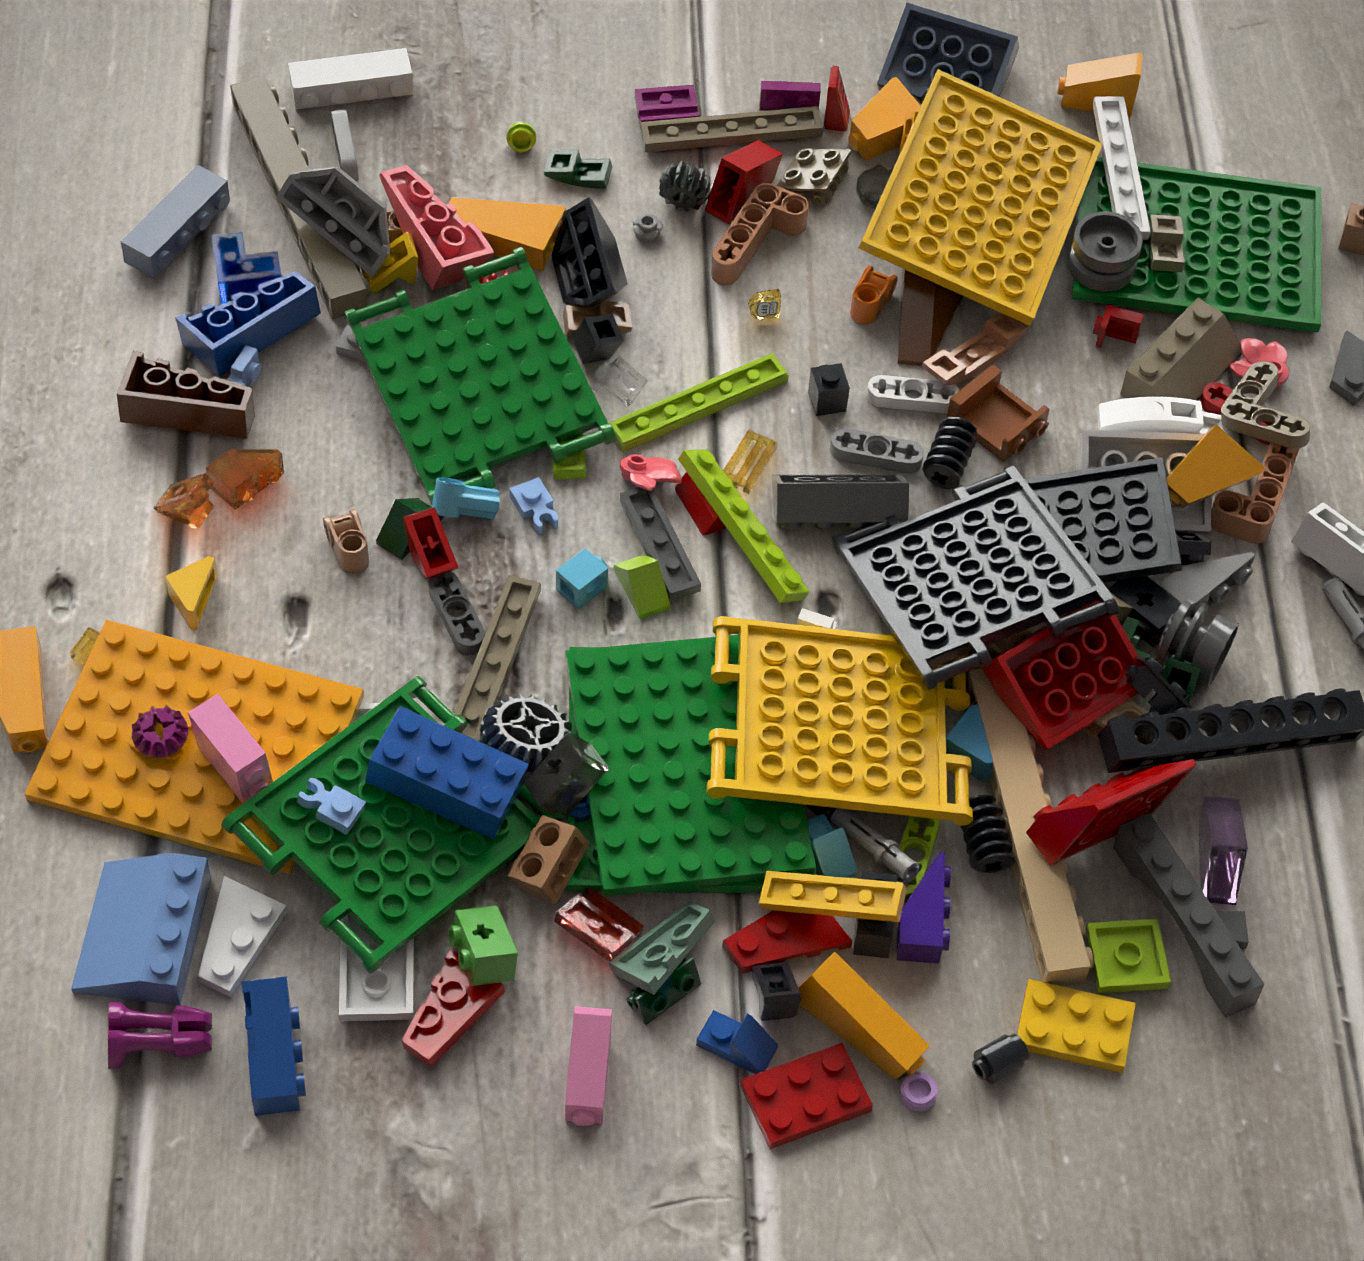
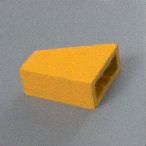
M1134 53L1068 65L1066 76L1060 77L1057 94L1062 95L1061 107L1094 112V97H1124L1128 117H1131L1141 77L1143 54Z
M897 77L892 78L851 120V129L848 136L849 144L864 160L899 147L901 145L905 115L915 111L919 112L921 106Z
M1215 424L1167 476L1166 480L1171 505L1175 507L1179 505L1182 508L1190 506L1256 477L1265 467Z

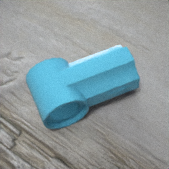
M437 478L431 508L435 507L438 515L446 517H459L462 514L495 519L500 504V492L497 489L465 485L464 482L451 478Z

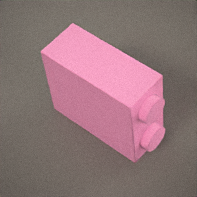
M216 694L188 712L198 748L242 803H245L273 782L266 753L219 694Z

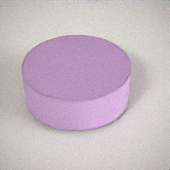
M915 1072L912 1076L907 1075L902 1081L900 1088L902 1103L908 1109L917 1112L930 1109L934 1105L938 1094V1086L935 1080L930 1075L922 1072Z

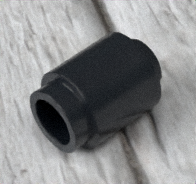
M1013 1033L1010 1036L1004 1034L974 1052L972 1067L981 1080H987L989 1083L994 1084L1023 1067L1024 1061L1029 1059V1052L1024 1041L1017 1034Z

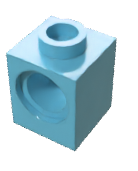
M586 548L556 570V590L577 609L583 607L608 587L607 564L601 557L594 556Z

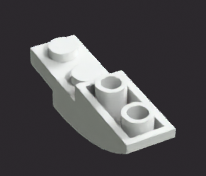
M1135 397L1101 403L1097 407L1099 430L1206 434L1217 424L1228 434V429L1222 425L1221 415L1203 412L1201 401L1173 397Z

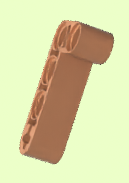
M763 183L758 185L714 248L711 269L712 279L720 285L735 283L772 228L788 235L803 233L807 226L809 207L806 198L774 184Z
M1270 442L1262 464L1265 469L1258 475L1251 497L1228 490L1218 493L1211 509V527L1219 533L1249 543L1258 544L1266 541L1300 448H1289Z

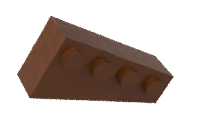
M135 350L132 352L117 391L120 422L248 439L255 418L253 388L216 376L208 379L200 376L199 371L188 367L183 371L171 367L169 361L157 358L156 361L144 358V353Z

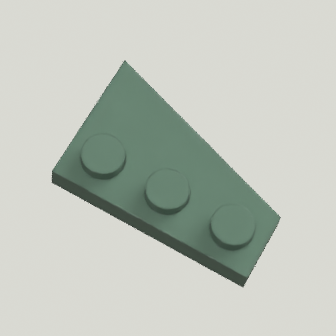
M687 902L611 960L609 965L613 974L654 995L713 925L715 920L711 911L694 902Z

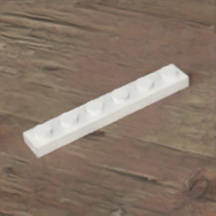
M1094 97L1093 110L1099 142L1103 144L1101 153L1112 212L1130 218L1139 227L1143 240H1148L1150 227L1124 97Z

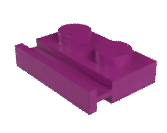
M694 84L635 89L634 98L640 121V129L641 122L700 117Z

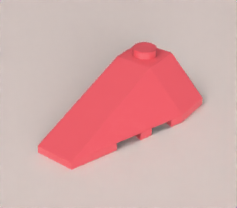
M405 165L380 173L379 177L403 234L409 232L412 236L418 255L417 267L432 290L458 283L465 278L462 268L470 265L473 267L479 266L493 256L494 251L480 229L472 222L467 224L456 214L457 209L451 203L446 205L435 196L434 188L409 166Z

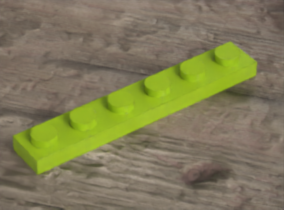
M707 449L684 450L678 458L679 462L779 602L804 601L810 591L803 583L801 576L793 569L785 558L783 551L777 547L767 533L765 526L759 522L751 511L747 501L738 493L731 479L725 475L713 454Z

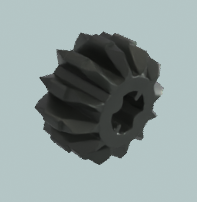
M681 161L679 165L671 163L668 168H665L664 173L661 174L659 195L665 198L666 204H673L676 209L681 207L686 211H689L690 208L699 210L700 206L705 204L709 198L711 177L705 174V169H697L694 163L692 165H687L684 161Z

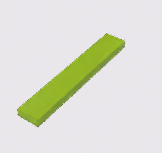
M773 353L609 422L615 433V443L623 453L788 382L789 374Z

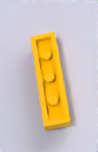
M766 871L759 905L765 910L900 922L907 889L904 883Z

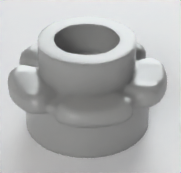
M643 214L636 217L633 221L635 236L642 242L655 241L659 237V232L663 229L662 222L651 214Z

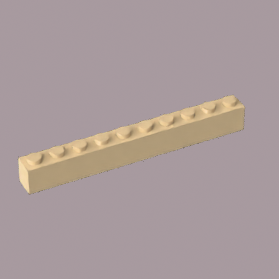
M971 669L968 673L966 692L970 695V706L976 704L979 706L993 760L989 782L992 794L996 798L995 804L1003 809L1001 817L1006 821L1004 829L1009 833L1007 842H1010L1012 845L1010 854H1013L1015 857V863L1011 867L1041 982L1059 986L1085 983L1089 969L1093 968V954L1091 948L1085 947L1084 944L1085 926L1082 916H1077L1075 911V888L1073 884L1068 885L1066 877L1068 874L1067 859L1050 866L1026 834V831L1035 822L1033 816L1045 806L1050 805L1052 807L1049 794H1044L1042 788L1044 782L1042 766L1036 764L1034 759L1036 753L1034 737L1028 735L1025 726L996 694L983 669Z

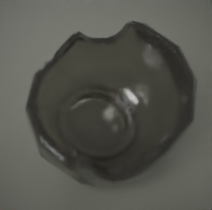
M879 163L871 169L863 171L857 178L856 194L865 206L876 209L894 166L886 168Z

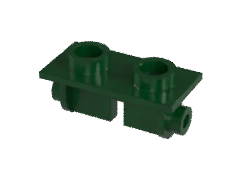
M690 957L688 960L684 958L654 995L640 987L629 992L630 996L626 998V1001L633 1010L639 1008L645 1025L702 984L694 958Z

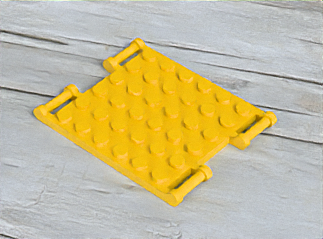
M720 616L713 620V633L716 635L715 665L711 667V680L719 684L737 681L738 688L736 730L716 728L709 732L708 743L712 747L711 779L707 782V795L709 797L720 799L732 796L951 820L954 824L960 826L972 823L973 809L969 807L968 774L972 771L971 759L963 755L946 754L945 705L957 711L969 708L970 695L966 692V672L952 677V689H945V681L937 683L938 687L927 691L920 676L894 636L726 616ZM731 634L739 635L738 665L728 664L729 635ZM968 653L963 656L950 660V662H954L956 660L968 656ZM944 663L937 665L931 669L934 670L936 668L944 666ZM728 746L736 747L735 780L725 779L726 747ZM946 770L954 774L955 804L947 803Z

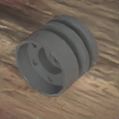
M1186 599L1168 620L1159 640L1155 661L1163 667L1166 665L1168 658L1173 654L1175 655L1173 659L1190 662V665L1201 668L1197 683L1208 688L1217 676L1232 646L1239 623L1218 614L1210 625L1207 626L1203 624L1206 617V608L1201 606L1192 619L1190 616L1193 611L1194 602Z

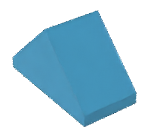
M978 704L971 705L946 736V754L969 757L972 764L970 774L981 781H989L993 760Z

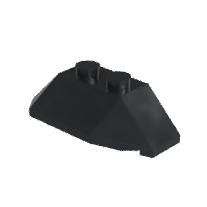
M588 197L564 211L561 220L563 224L557 234L551 257L563 303L570 306L592 308L618 293L628 283L616 239L595 203Z

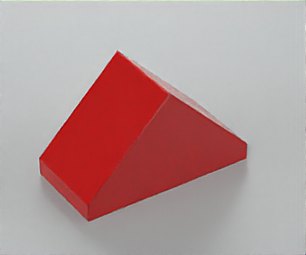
M435 507L403 517L412 560L426 579L458 569V564Z

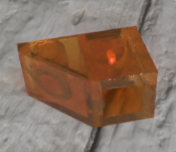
M231 449L206 467L209 488L236 510L244 503L252 501L257 493L269 484H274L284 474L282 453L278 449Z

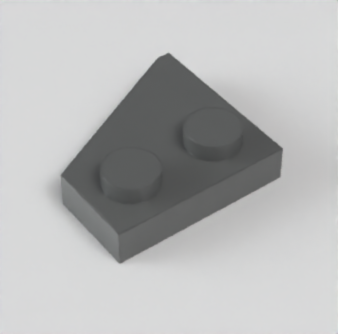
M1347 330L1341 341L1329 388L1352 405H1355L1364 397V342Z

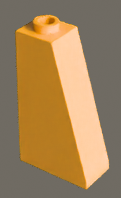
M451 197L449 201L457 209L456 214L467 224L472 222L480 229L494 251L493 256L501 258L512 254V250L522 247L530 266L544 271L551 258L557 234L563 224L561 220L566 207L561 205Z
M36 626L0 630V723L13 753L21 751L27 753L34 752L38 749L46 748L48 744L41 644Z
M835 951L798 987L801 993L800 1005L893 1079L896 1080L905 1072L912 1076L926 1061L921 1055L930 1045Z

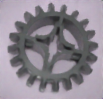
M517 693L514 698L505 695L502 700H495L484 713L480 726L479 736L481 737V743L528 763L527 772H530L535 778L540 772L548 776L552 770H558L568 758L571 752L570 747L574 741L572 723L566 720L567 713L558 712L557 705L549 706L546 704L545 698L541 701L534 699L532 694L528 698H524L520 693Z

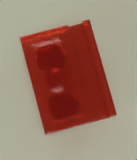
M585 888L581 895L577 894L556 912L554 919L556 924L609 962L625 950L635 937L638 938L644 925L592 888Z

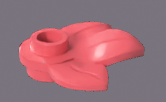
M1252 338L1241 340L1240 348L1244 358L1230 364L1229 368L1234 374L1243 378L1254 363L1267 361L1275 364L1278 368V384L1276 388L1287 381L1289 376V368L1286 365L1288 354L1282 345L1274 341L1266 346L1262 341Z
M634 454L623 458L620 462L622 477L645 490L652 491L656 486V482L681 484L682 478L676 469L677 464L671 460L659 457L645 458Z

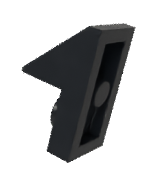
M1176 532L1181 566L1204 562V555H1211L1212 542L1199 532Z
M788 962L752 966V978L759 995L761 1021L795 1017L800 1005L801 993Z

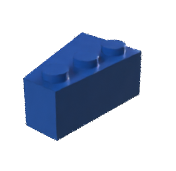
M287 976L241 981L246 1012L245 1028L247 1029L248 1063L254 1114L258 1116L300 1111L299 1097L306 1096L304 1073L297 1074L296 1063L303 1062L301 1040H294L293 1031L294 1029H300L299 1008L291 1007Z

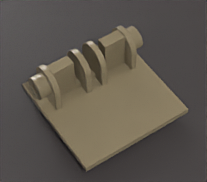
M800 149L777 186L789 191H811L813 201L817 205H823L830 200L832 192L837 189L842 177L849 170L848 158L852 150Z

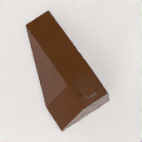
M903 268L898 364L922 366L924 361L935 355L942 341L943 334L947 326L950 325L953 314L960 304L963 295Z

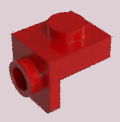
M1107 305L1104 316H1097L1092 334L1098 335L1096 347L1102 348L1105 336L1136 344L1144 315Z

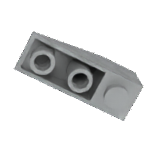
M1249 552L1182 566V571L1173 572L1159 583V586L1181 603L1186 599L1194 602L1193 611L1190 616L1193 619L1201 606L1205 607L1207 612L1209 606L1215 601L1217 603L1222 602L1230 593L1231 588L1237 583L1242 585L1250 578L1253 573L1251 566L1255 554Z

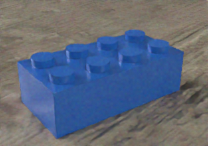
M399 706L369 759L365 782L494 840L523 786L529 764Z

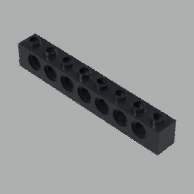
M1344 688L1329 691L1324 695H1315L1314 692H1307L1292 699L1276 696L1260 703H1254L1253 700H1244L1236 703L1234 706L1223 707L1222 704H1212L1196 711H1191V708H1180L1171 714L1160 715L1159 712L1155 711L1132 719L1122 715L1109 719L1097 736L1108 773L1130 771L1191 759L1199 762L1358 741L1364 735V702L1360 690L1346 692ZM1262 721H1264L1265 723H1267V725L1269 726V728H1268L1267 726H1265ZM1231 725L1235 726L1236 729L1238 730V732L1235 731V730L1231 727ZM1199 728L1205 731L1207 736L1202 734ZM1167 732L1171 733L1176 740L1172 739ZM1135 736L1141 738L1144 744L1140 743Z

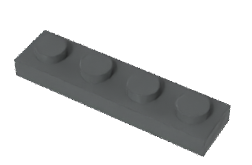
M638 487L620 493V502L647 556L659 561L669 601L701 592V582L654 489L648 491Z

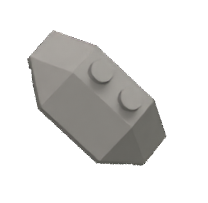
M338 166L293 172L276 195L280 202L371 277L375 276L390 254L386 206Z

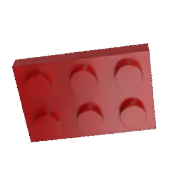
M843 1043L743 1078L740 1082V1087L769 1149L872 1112L873 1104Z

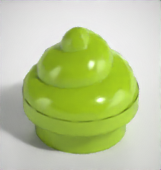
M514 123L507 131V143L517 152H526L536 143V131L528 123Z

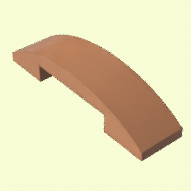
M999 312L985 322L980 333L951 352L942 349L924 361L922 367L944 385L963 382L982 372L1004 355L1026 333L1028 326Z

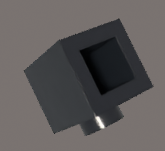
M612 313L585 318L571 336L582 364L610 359L624 341Z
M842 363L825 364L811 368L808 394L815 415L822 416L847 412L850 386Z

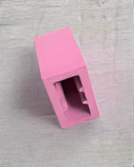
M578 1006L574 1008L565 1102V1121H572L576 1125L590 1126L594 1123L602 1124L611 1045V1009Z

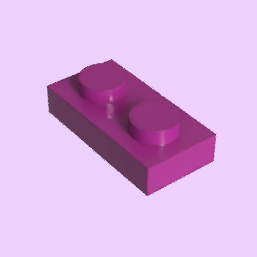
M761 81L759 110L769 111L817 106L819 111L821 83Z

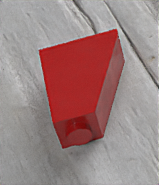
M757 140L722 157L704 211L730 225L754 189L760 184H771L774 181L783 153Z

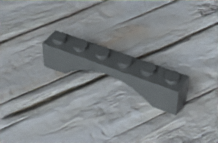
M1148 813L1120 825L1113 848L1130 874L1149 887L1173 916L1193 952L1208 993L1224 1017L1227 1018L1255 1005L1263 989V981L1152 815Z

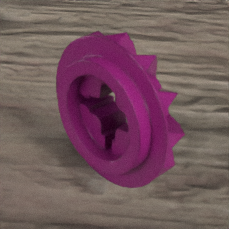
M167 704L164 708L151 706L150 710L146 713H139L137 721L132 724V740L135 747L141 753L150 757L160 758L174 754L184 745L188 737L187 721L179 710H172ZM156 722H159L165 728L163 731L164 740H160L156 732H153L155 731Z

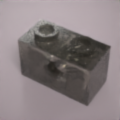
M569 731L524 782V785L542 809L565 820L608 771L609 767L592 744Z

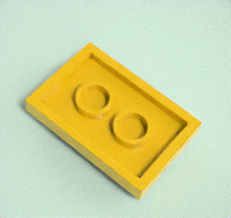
M1028 979L1017 1035L1024 1041L1028 1052L1123 1074L1136 1003Z

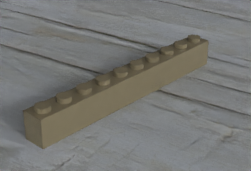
M264 75L231 84L230 88L233 108L276 198V195L291 173L309 170V161L305 149H299L298 147L299 140L295 128H289L288 126L289 119L285 107H279L278 105L279 97L275 86L270 87ZM276 198L332 320L345 316L344 311L354 308L356 311L367 307V296L371 295V291L366 277L361 278L359 275L360 267Z

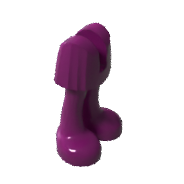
M109 1002L108 1069L115 1070L121 1068L125 1057L129 1053L136 1051L174 1052L176 1058L212 1051V1036L206 1033L212 1029V1013L181 1005H176L174 1013H146L127 1009L120 1002ZM132 1028L169 1030L171 1033H131L125 1031Z

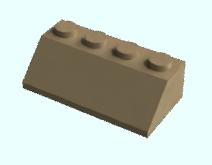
M1197 298L1126 370L1120 395L1125 398L1173 397L1198 401L1202 396L1204 387L1209 383L1216 382L1229 369L1230 364L1234 363L1242 355L1240 342L1224 313Z

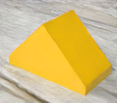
M205 557L165 576L168 594L192 630L198 629L218 578L215 557Z

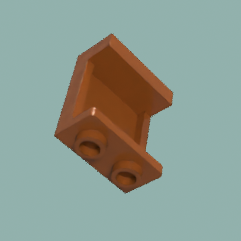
M992 364L950 398L947 418L960 417L971 422L977 428V434L974 436L976 441L1001 461L1005 462L1013 454H1020L1034 437L1039 438L1043 435L1049 425L1047 420L1050 409L1044 405L1036 411L1001 385L1002 371Z

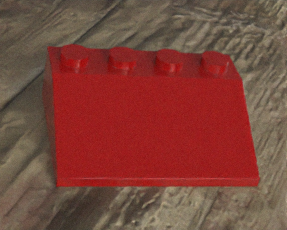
M1095 601V602H1093V603H1091V604H1089V605H1086V606H1083V607L1078 608V609H1076V610H1073V611H1071V612H1068V613L1064 614L1063 616H1061V617H1059V618L1065 617V616H1067V615H1070V614H1072V613H1075V612H1077V611H1080V610H1082V609H1085V608H1087V607H1090V606H1092V605H1094V604L1099 603V601ZM1104 615L1067 630L1064 636L1057 639L1051 636L1046 625L992 657V665L983 668L996 694L1044 750L1051 748L1139 694L1126 682L1127 677L1124 674L1131 665L1134 664L1136 667L1140 665L1135 659L1138 654L1116 615L1111 617Z
M1191 759L1142 768L1127 775L1124 772H1120L1103 786L1100 783H1096L1079 797L1075 794L1066 797L1055 808H1052L1050 805L1045 806L1033 816L1035 822L1026 831V834L1050 866L1057 864L1116 836L1120 825L1148 813L1153 815L1197 764Z

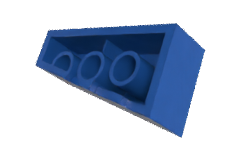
M294 271L258 285L259 290L255 292H239L231 296L232 301L216 307L213 303L201 307L202 312L188 317L185 313L175 317L182 345L220 377L231 370V366L246 345L260 352L321 314L315 285L298 271Z

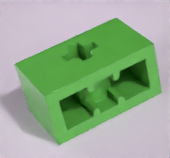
M498 906L455 910L454 926L449 927V942L452 948L456 947L460 969L462 972L466 971L471 985L514 981L518 952Z

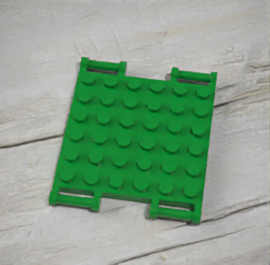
M522 247L512 250V254L476 267L470 265L462 268L470 289L412 309L405 290H401L389 299L356 311L354 308L344 311L350 330L431 505L437 478L460 480L477 473V477L464 481L465 485L492 489L496 485L493 475L489 470L491 467L547 447L554 463L558 464L565 461V457L601 443L608 445L616 441L613 428L608 423ZM516 265L519 271L480 284L478 280ZM398 308L402 312L399 315L363 328L360 322ZM594 428L598 429V431L585 435L570 442L564 443L562 445L558 443L560 441L579 435Z
M420 676L406 683L232 811L221 824L229 834L234 833L263 862V868L270 875L277 873L287 861L292 859L337 903L323 915L319 924L326 931L332 930L363 961L362 967L370 974L379 969L385 960L520 854L529 839L530 832L540 820L516 798L496 838L493 840L365 782L369 759L399 706L437 722L413 698L417 697L444 723L443 726L459 733L466 728L468 722L461 715H455L426 688L427 683ZM309 778L319 780L328 792L336 785L366 801L364 811L347 835L316 819L317 808H304L297 802L300 791L307 795H315L313 791L307 789ZM524 781L519 795L541 816L543 815L562 822L565 814L558 807L553 808ZM251 818L280 848L273 852L244 822ZM349 915L379 947L373 951L342 919Z

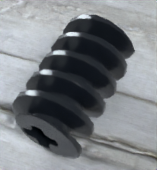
M948 417L940 423L922 468L924 476L935 486L949 490L959 486L961 477L964 475V468L967 467L968 459L972 455V449L976 445L974 436L977 434V428L971 422L960 417Z
M987 794L969 798V807L973 809V821L969 825L961 826V829L964 832L963 838L967 844L966 851L970 856L969 863L971 867L979 872L994 873L1010 868L1015 863V857L1013 854H1010L1012 845L1010 842H1007L1009 833L1004 829L1006 821L1001 817L1003 809L995 804L996 798L993 795Z

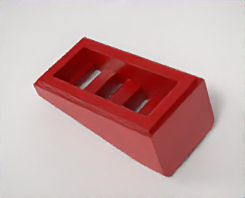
M832 66L828 83L824 127L828 130L847 131L850 108L839 66Z

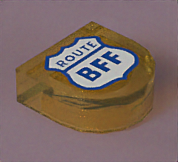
M779 289L757 292L748 300L749 311L753 318H779L781 306Z

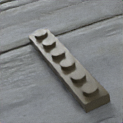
M817 106L641 122V135L645 152L753 143L757 140L764 142L822 136L823 130Z
M511 575L508 576L454 713L455 715H461L468 722L461 734L481 742L479 735L484 713L495 700L500 699L540 595V582Z

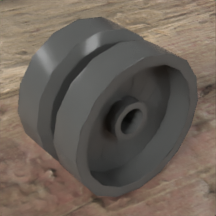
M1095 212L1082 218L1075 228L1073 244L1069 254L1068 267L1071 275L1081 285L1096 291H1115L1128 285L1135 275L1137 261L1142 248L1143 236L1139 227L1130 218L1115 212Z

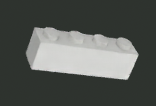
M407 48L288 63L295 110L413 95L412 70Z
M1323 502L1307 513L1291 543L1297 546L1304 555L1313 558L1324 566L1331 575L1340 578L1352 587L1355 593L1364 597V532Z

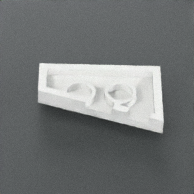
M224 876L198 973L199 983L231 998L286 915V905Z

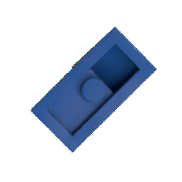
M713 1010L696 1040V1046L754 1074L767 1069L778 1049V1043L748 1013L742 1023Z

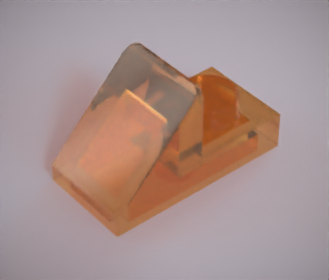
M204 473L170 484L153 508L160 514L190 527L199 528L214 507L213 503L208 499L209 494L207 493L214 484V481Z

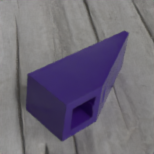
M939 852L902 909L900 922H898L897 961L939 964L942 950H949L950 929H944V919H949L951 900L950 897H944V887H950L951 866H945V852Z

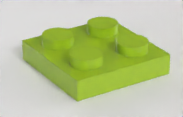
M1158 918L1087 923L1085 931L1088 947L1091 948L1093 954V973L1098 994L1169 989L1171 979Z

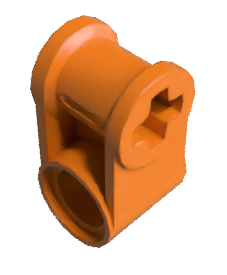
M868 265L853 291L850 309L851 318L863 325L873 323L886 302L891 299L897 285L898 276L894 274L887 276L875 271L873 266Z

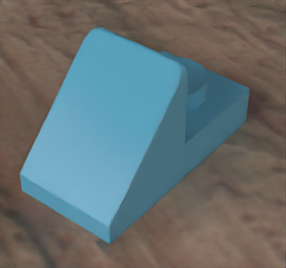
M824 814L807 820L816 864V874L843 878L856 876L858 871L844 829L841 827L834 830Z

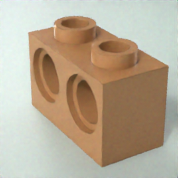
M542 815L536 827L530 832L529 839L519 857L513 862L508 877L522 892L556 904L590 843L577 827Z

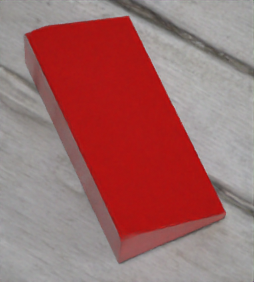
M685 472L681 484L675 486V491L701 534L709 535L725 529L724 523L689 474Z

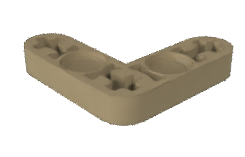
M1267 361L1254 363L1222 405V425L1229 430L1289 448H1301L1310 441V424L1307 420L1263 407L1277 387L1278 368L1275 364ZM1247 393H1253L1258 396L1254 398H1246L1242 395ZM1268 421L1272 422L1273 425L1260 426L1258 423Z

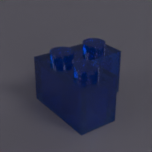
M243 231L211 235L221 304L232 301L231 296L239 292H255L259 290L258 285L282 276L278 251L246 255Z

